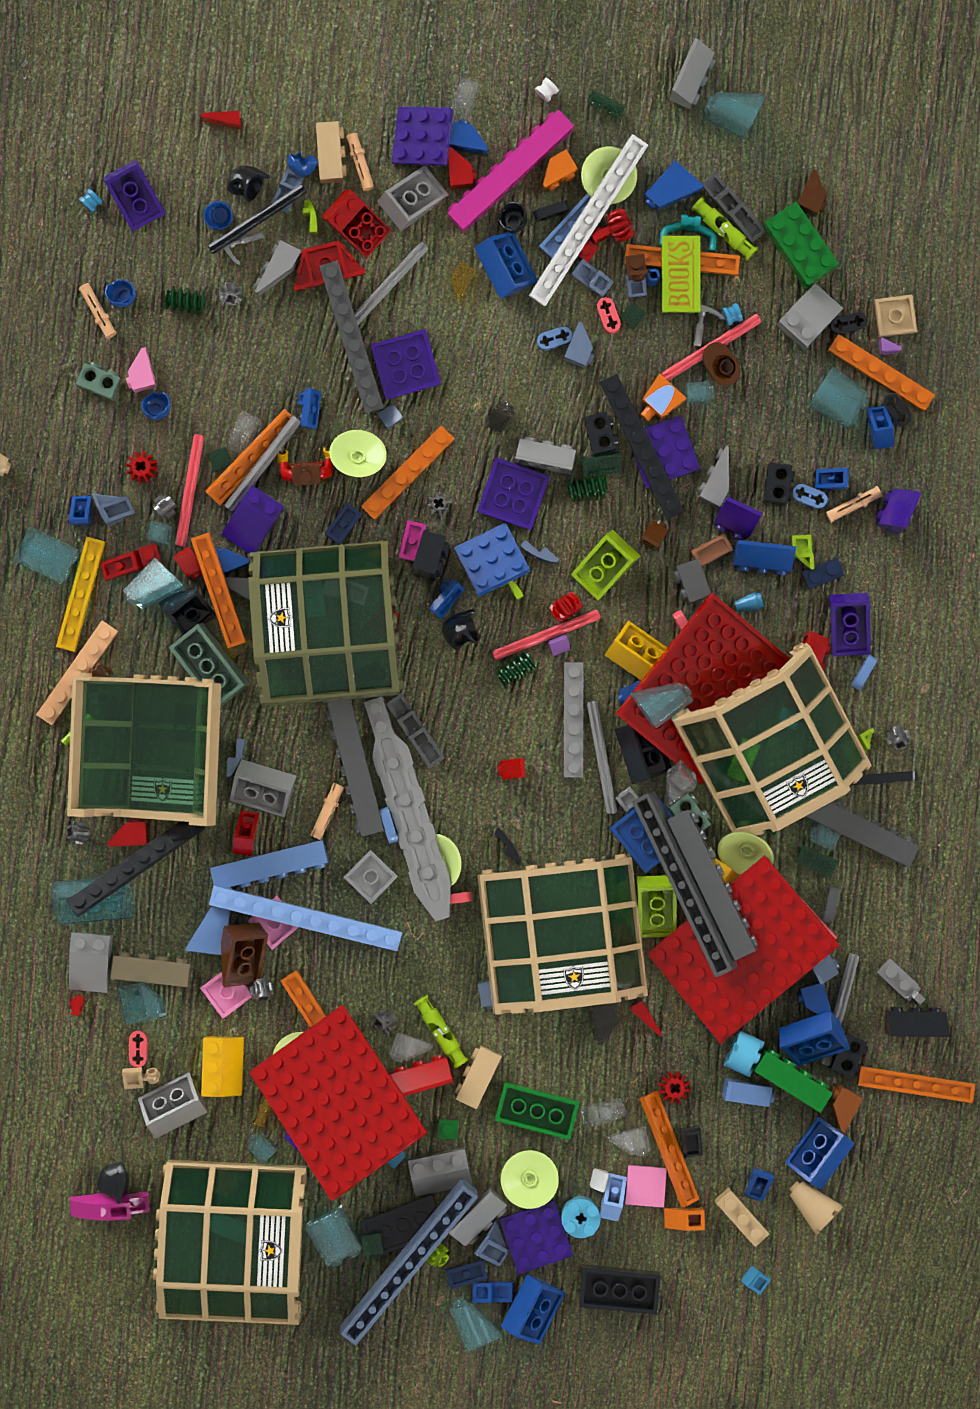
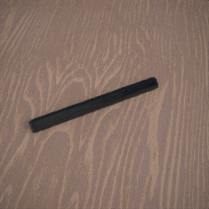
M299 185L208 245L211 253L215 254L305 195L307 190L303 185Z

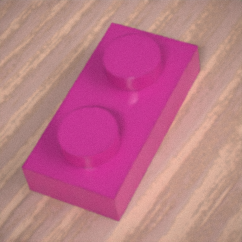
M407 520L399 558L410 561L415 560L426 524Z

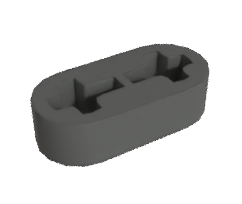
M829 885L822 921L833 922L839 896V887Z

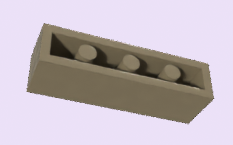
M119 952L118 955H113L110 979L189 987L192 963H187L188 959L183 958L169 961V957L157 956V959H151L147 954H138V957L130 956L129 952Z

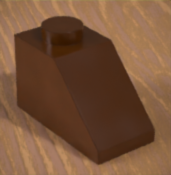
M813 169L798 204L805 213L816 217L818 212H823L827 203L824 202L826 194L818 172Z
M652 520L639 542L656 551L669 531L666 529L667 525L659 520L656 522Z

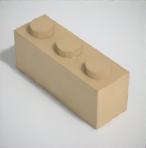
M339 121L316 123L321 184L344 182L343 176H347L346 165H342V158L345 157V146H341V139H344V129L340 127Z
M482 1045L479 1049L475 1048L471 1059H474L471 1067L466 1066L462 1075L465 1079L462 1084L458 1083L454 1092L457 1094L456 1100L477 1109L502 1055Z
M729 1187L714 1200L755 1247L769 1235L764 1226Z

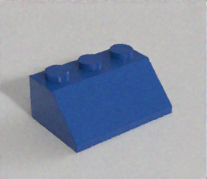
M507 232L488 237L475 247L478 257L499 298L514 295L538 282L514 233Z
M738 540L734 548L733 567H737L738 571L756 569V573L767 574V571H775V575L786 576V573L792 571L796 546Z
M831 1011L823 1012L779 1028L780 1048L797 1066L850 1049L840 1020Z
M818 1116L787 1158L785 1164L809 1183L822 1190L855 1143Z
M527 1274L501 1327L516 1338L540 1344L566 1292L540 1278Z

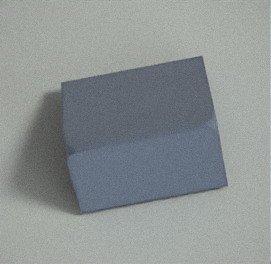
M625 275L628 298L647 295L645 278L643 281L633 282V280H628V276Z
M391 404L377 414L388 430L404 420L394 404Z

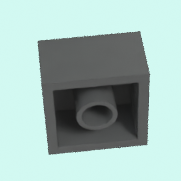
M699 558L676 566L675 572L672 575L675 584L680 585L679 595L682 602L690 605L707 599L711 591Z

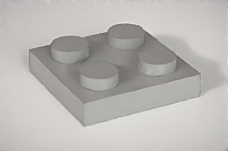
M372 850L344 876L370 904L398 877Z

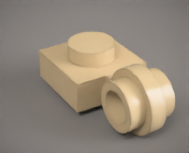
M142 1067L122 1070L124 1089L144 1088V1081H147L149 1084H155L161 1077L160 1072L156 1068L147 1069L145 1074H143Z

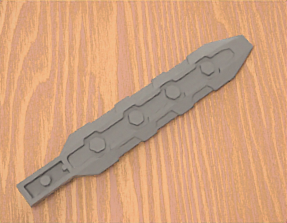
M381 696L364 702L375 736L372 754L373 763L377 775L381 779L386 795L385 801L392 814L398 833V842L400 848L403 849L409 868L408 874L414 893L434 920L439 921L450 917V876L445 861L441 857L436 841L437 835L429 819L424 803L425 797L417 781L409 747L395 734L384 697Z

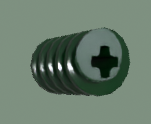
M172 286L171 290L166 292L165 309H168L171 305L174 311L177 307L180 312H183L186 308L187 313L190 314L194 310L195 315H198L201 310L203 316L206 305L205 292L203 291L201 296H198V291L195 290L193 295H191L189 288L186 293H183L182 287L176 292L175 286Z
M605 474L603 480H601L599 475L596 476L595 481L592 476H589L587 482L584 477H581L580 483L577 478H573L572 484L567 479L569 497L572 502H575L577 496L580 502L583 501L584 496L590 501L591 495L598 500L599 494L605 499L606 493H608Z
M523 651V658L516 655L517 662L511 658L509 660L510 666L504 662L503 670L499 666L496 667V674L505 690L507 689L506 683L513 686L512 679L520 682L519 675L527 678L526 671L532 675L533 667L539 671L531 655L526 651Z

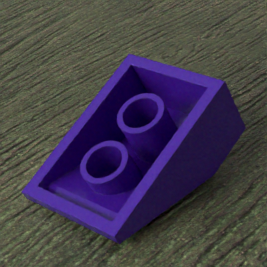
M137 159L103 177L106 186L132 232L166 214Z
M251 485L221 535L249 554L250 552H256L285 508Z
M893 489L891 493L887 492L883 501L886 505L883 510H879L876 516V520H878L876 526L896 535L905 530L922 493L902 489Z
M727 496L713 524L721 532L726 533V531L733 533V537L738 540H748L763 513Z
M868 593L829 595L832 657L871 654L870 600Z

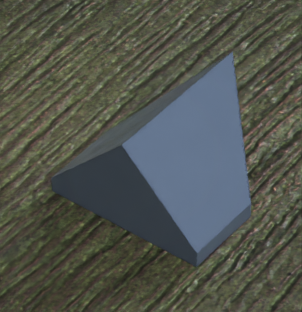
M92 493L96 506L109 527L135 514L127 496L117 497Z
M496 1218L475 1248V1254L500 1267L510 1250L507 1247L498 1219Z

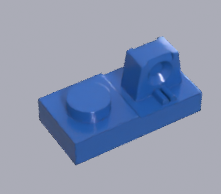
M306 388L305 392L299 393L298 405L303 406L300 416L301 427L317 430L321 401L320 391Z
M445 579L439 589L443 593L432 602L429 608L440 619L446 615L465 591L454 579L452 581Z

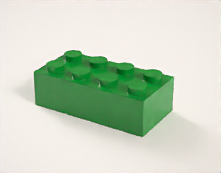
M797 201L764 223L763 227L767 235L804 289H807L838 267L839 262Z
M762 1048L758 1063L752 1065L754 1067L753 1071L821 1113L833 1094L829 1090L830 1086L820 1079L814 1081V1076L804 1069L798 1071L796 1069L797 1065L785 1058L782 1061L779 1059L781 1055L774 1050L768 1048L766 1051Z
M504 1081L495 1121L570 1140L580 1101Z

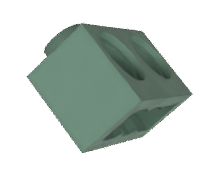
M91 362L90 365L84 363L76 385L114 401L122 379L118 377L119 373L109 369L108 372L103 371L100 365ZM93 372L96 374L93 381H87L89 373ZM107 380H113L111 388H104V383Z
M685 794L668 807L672 814L676 816L682 813L680 809L681 803L684 801L688 802L691 812H695L697 817L702 820V825L699 827L700 830H704L711 825L709 822L711 817L705 810L701 811L698 808L699 802L693 794L691 796Z

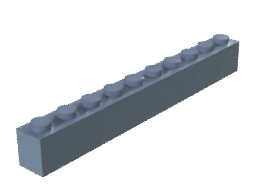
M461 1178L340 1325V1334L355 1346L475 1202L478 1198L477 1189Z

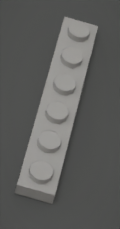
M564 662V778H583V662Z

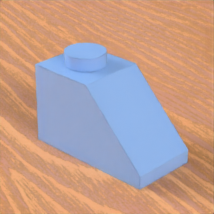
M608 1173L607 1185L601 1202L600 1218L618 1221L623 1207L627 1177Z

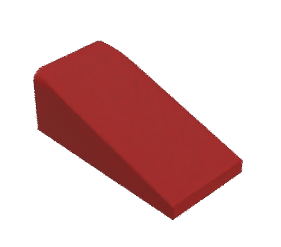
M239 111L201 114L204 122L242 129Z
M132 551L100 562L105 581L144 569L138 551Z
M642 1000L629 1006V1009L655 1033L661 1035L662 1032Z

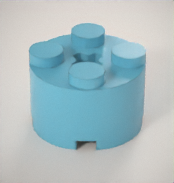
M738 1031L731 1044L730 1052L727 1053L724 1066L750 1077L754 1068L752 1065L757 1064L760 1059L761 1053L758 1052L762 1050L764 1041Z
M573 1197L564 1204L561 1211L563 1227L573 1237L586 1238L592 1236L600 1225L599 1209L588 1197ZM580 1213H583L584 1217H586L585 1219L583 1218L582 1221H578V1218L576 1217L579 1216Z

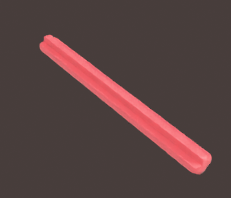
M754 314L662 372V376L668 381L703 360L704 349L709 344L720 342L727 345L761 323L760 317Z
M199 434L194 435L175 541V545L179 547H185L187 542L204 443V436Z
M598 610L591 611L492 651L495 660H499L600 620V614Z

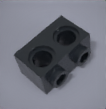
M606 411L584 417L592 455L597 456L615 451L618 440L616 434H612L611 427H614L612 416H608ZM602 420L605 426L602 429H598L595 427L594 422ZM606 438L609 441V446L601 447L599 440Z
M772 462L768 464L762 502L785 506L787 501H791L792 490H789L790 482H794L795 477L792 465ZM782 470L786 475L785 479H778L776 471ZM780 489L783 493L782 498L774 497L773 490Z
M845 1033L848 1043L857 1042L858 1049L854 1052L846 1050L834 1054L829 1068L853 1078L854 1074L857 1075L860 1070L861 1064H859L861 1056L865 1057L868 1046H866V1041ZM844 1060H850L851 1066L847 1070H843L841 1067Z

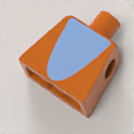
M659 374L642 399V403L646 408L640 415L647 422L654 415L659 419H663L683 404L686 397Z

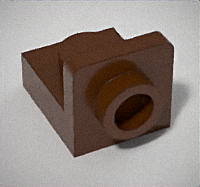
M645 255L625 256L628 280L640 282L647 278L648 271L646 269Z

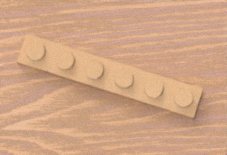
M103 620L100 622L36 714L52 726L55 724L72 699L73 676H80V673H89V669L94 668L119 631Z

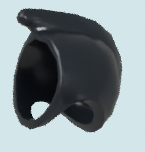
M239 166L229 176L227 183L228 191L234 195L244 196L245 200L250 202L259 193L263 179H270V175L255 167Z
M474 609L457 613L444 622L442 634L446 642L454 650L460 649L469 641L474 644L478 643L476 627L471 617L475 613Z
M121 1162L105 1166L100 1172L97 1190L116 1197L117 1204L121 1203L122 1196L126 1195L129 1187V1175L124 1164Z

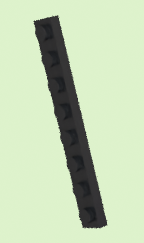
M615 374L601 381L599 384L666 520L684 512L618 375Z
M186 821L178 822L67 899V904L75 915L80 917L205 830V826L189 825V822Z

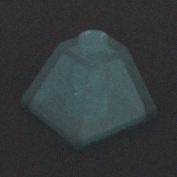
M144 982L117 987L125 1025L166 1017L163 998Z

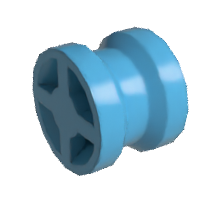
M91 189L86 191L84 197L79 198V201L92 213L95 211V207L103 202Z
M737 303L732 304V307L722 308V314L727 326L732 325L735 321H743Z

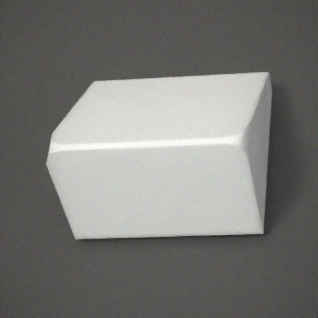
M594 1168L590 1187L600 1192H605L609 1176L608 1172Z

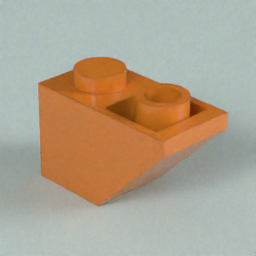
M567 149L550 158L543 183L544 192L548 190L550 192L554 191L560 186L561 182L565 180L569 182L576 177L575 174H577L578 168Z
M703 1207L664 1208V1228L684 1231L705 1230Z

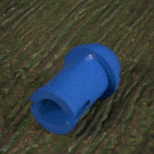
M650 269L647 278H645L646 283L649 286L657 285L660 281L659 271Z

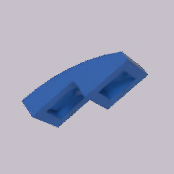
M485 1281L473 1283V1302H513L514 1282Z

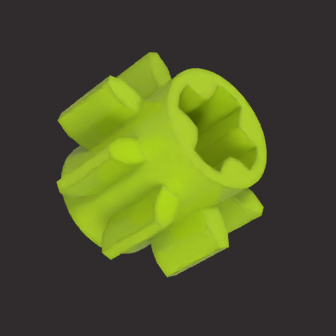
M440 1243L426 1261L434 1267L437 1265L439 1267L443 1266L449 1259L447 1254L449 1249Z

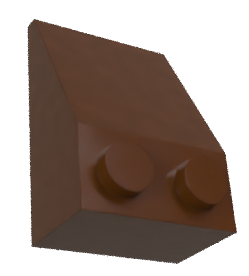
M260 923L224 926L221 939L223 987L251 985L255 980L260 979L268 934Z

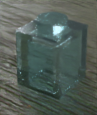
M709 381L692 382L685 385L687 405L710 403L711 398L714 397V388L710 386Z
M150 521L147 540L152 543L168 546L172 526Z
M818 824L817 827L813 826L809 833V837H811L810 842L833 852L841 835L821 824Z
M263 1132L259 1135L255 1133L248 1140L250 1144L247 1148L262 1164L278 1150L276 1145Z

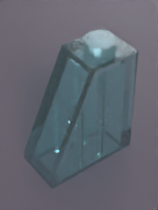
M154 558L123 591L128 595L126 600L133 606L137 604L140 608L144 609L183 590L185 586L164 565Z
M678 682L630 694L650 725L658 728L694 701L690 696L692 692L688 686Z
M457 1298L452 1301V1305H449V1310L467 1352L503 1337L502 1330L468 1298Z

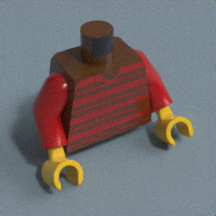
M326 447L323 448L324 461L289 464L288 451L285 450L283 455L278 453L277 462L279 463L282 479L289 481L293 486L323 483L333 473V463L330 459L329 451H327Z

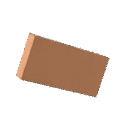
M724 533L690 552L694 559L699 558L701 567L732 552L733 548Z

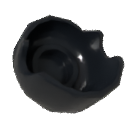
M515 201L506 203L504 209L499 213L500 226L509 233L521 231L527 224V212L522 204Z

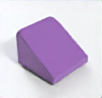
M880 338L878 341L879 354L881 355L898 354L901 351V346L884 338Z
M567 635L548 642L553 656L570 650Z

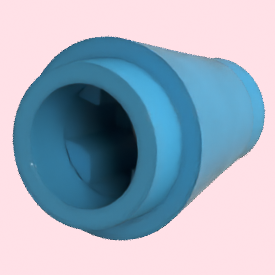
M754 592L735 601L737 612L756 611L764 607L761 593Z

